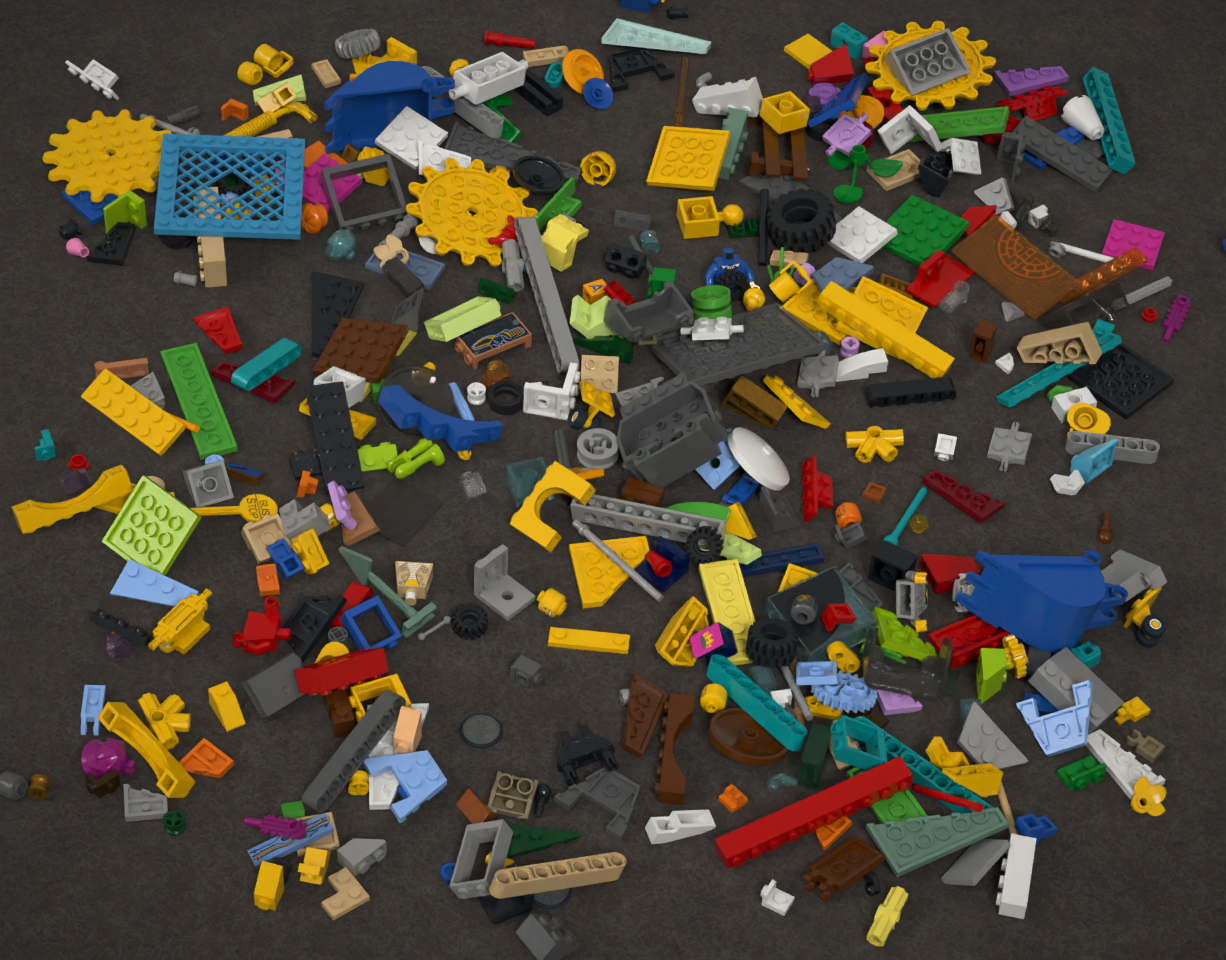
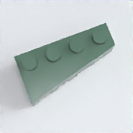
M728 107L727 117L722 124V130L730 131L731 136L718 178L729 180L731 174L734 175L736 170L735 163L738 164L740 160L739 152H743V142H747L749 132H746L748 111Z

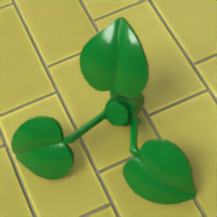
M854 145L850 157L836 150L831 157L828 156V163L831 168L844 170L847 166L851 167L854 165L852 185L837 186L833 191L834 198L842 203H854L861 199L863 195L862 189L854 186L857 166L863 165L865 161H867L870 169H874V174L880 177L895 175L903 166V161L877 159L871 164L869 155H866V148L863 145Z

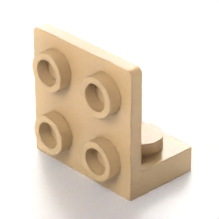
M582 355L581 380L591 382L601 391L617 393L619 357Z

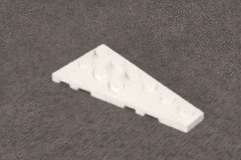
M429 703L411 704V709L422 711L423 726L429 710ZM367 705V711L372 705ZM397 721L389 728L368 758L401 754L393 750V737ZM391 770L372 778L369 776V810L391 809V804H393L397 794V787L400 786Z

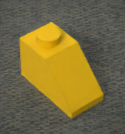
M738 502L729 506L728 508H730L731 512L726 524V532L748 540L757 537L741 503Z
M226 681L209 688V704L226 732L245 725L236 695Z
M262 861L254 891V902L262 910L271 909L275 911L284 892L283 866Z

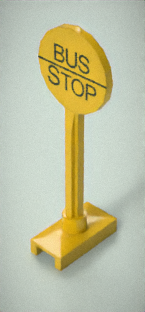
M261 494L246 496L242 499L239 506L190 508L200 516L240 514L246 521H254V523L261 521L266 515L271 514L273 516L278 513L275 501Z

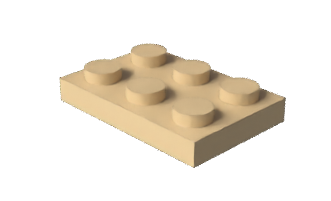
M910 149L885 158L903 161L901 169L891 177L875 175L874 169H870L869 165L866 169L885 191L920 178L918 170L920 159Z

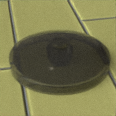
M414 365L399 368L389 374L380 387L378 401L382 387L400 385L406 393L425 406L449 416L452 414L454 406L452 389L443 376L430 368ZM378 402L380 413L391 428L404 435L423 436L417 427L400 429Z

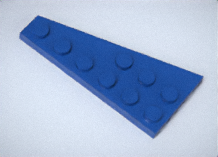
M864 73L850 80L843 87V90L836 94V99L832 98L821 108V111L816 113L814 118L807 122L810 128L829 118L831 120L837 118L843 111L849 112L854 109L869 79L867 74Z

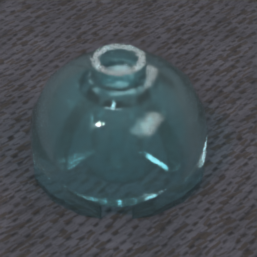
M344 226L345 230L341 228L328 239L327 243L329 245L327 248L324 246L322 248V252L333 261L351 260L356 254L357 238L347 226Z

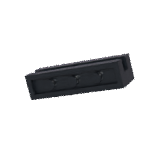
M529 69L526 70L524 84L513 89L546 117L563 108V96Z

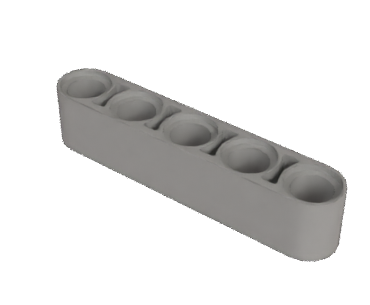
M1081 431L1070 432L1065 446V450L1069 454L1079 455L1086 449L1116 439L1117 445L1113 460L1146 464L1156 462L1160 449L1159 443L1154 440Z

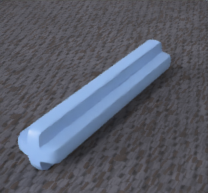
M449 383L447 390L462 419L474 421V417L457 383Z

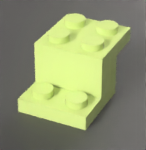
M579 295L572 299L570 324L574 329H577L586 336L587 339H594L595 336L619 335L608 328L604 322L607 304L611 300L607 295L591 305Z

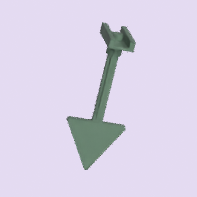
M343 546L338 548L362 585L367 586L370 580L377 589L405 613V617L408 620L403 623L401 634L406 639L435 617L432 612L437 609V606L432 602L418 612L414 607H410L378 576L374 575L371 572L373 562L371 558Z

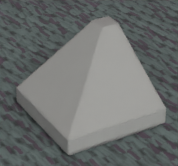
M1002 302L1003 313L1007 322L1025 315L1016 303Z

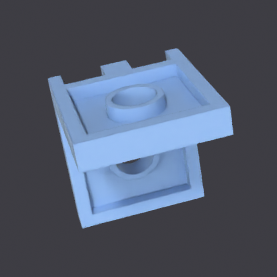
M731 428L726 429V439L718 443L722 454L716 458L720 460V466L718 468L712 467L710 460L695 469L714 490L741 466L728 445V435L733 431Z

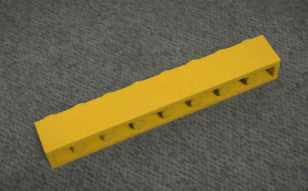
M830 281L819 296L816 305L822 310L849 325L930 378L944 377L949 371L955 359L954 357L836 283Z

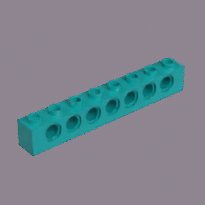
M1092 67L1083 77V82L1087 95L1092 100L1104 127V133L1100 139L1109 168L1126 174L1134 167L1136 162L1109 74Z

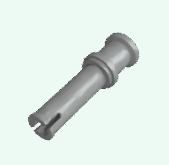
M408 214L405 215L403 221L398 222L395 229L389 235L399 239L408 236L410 230L418 226L417 218ZM386 238L379 243V246L386 245Z

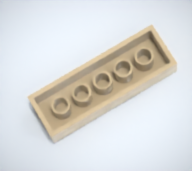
M209 187L218 194V187ZM205 189L199 191L201 195L208 193ZM211 195L207 199L212 202L217 198ZM193 196V201L198 199L197 196ZM204 201L198 203L200 207L207 205ZM211 207L206 211L211 214L216 210ZM201 213L196 217L205 218L206 216L203 213ZM218 214L215 218L221 219V214ZM197 236V244H201L198 245V256H202L199 257L200 269H203L200 271L201 281H205V287L227 286L223 237Z

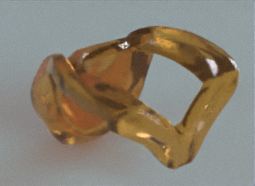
M501 360L491 361L480 383L488 387L500 380L510 379L507 366Z

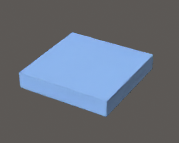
M837 661L796 663V685L837 684Z

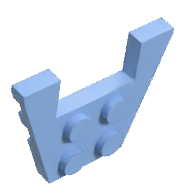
M1090 680L1072 685L1076 706L1048 715L1039 716L1037 703L1034 698L1016 703L1047 756H1053L1087 745L1093 686Z
M428 750L366 758L363 762V766L371 778L391 770L407 794L408 798L391 804V810L399 823L405 821L406 816L411 812L417 811L419 805L425 800H430L447 785V779Z

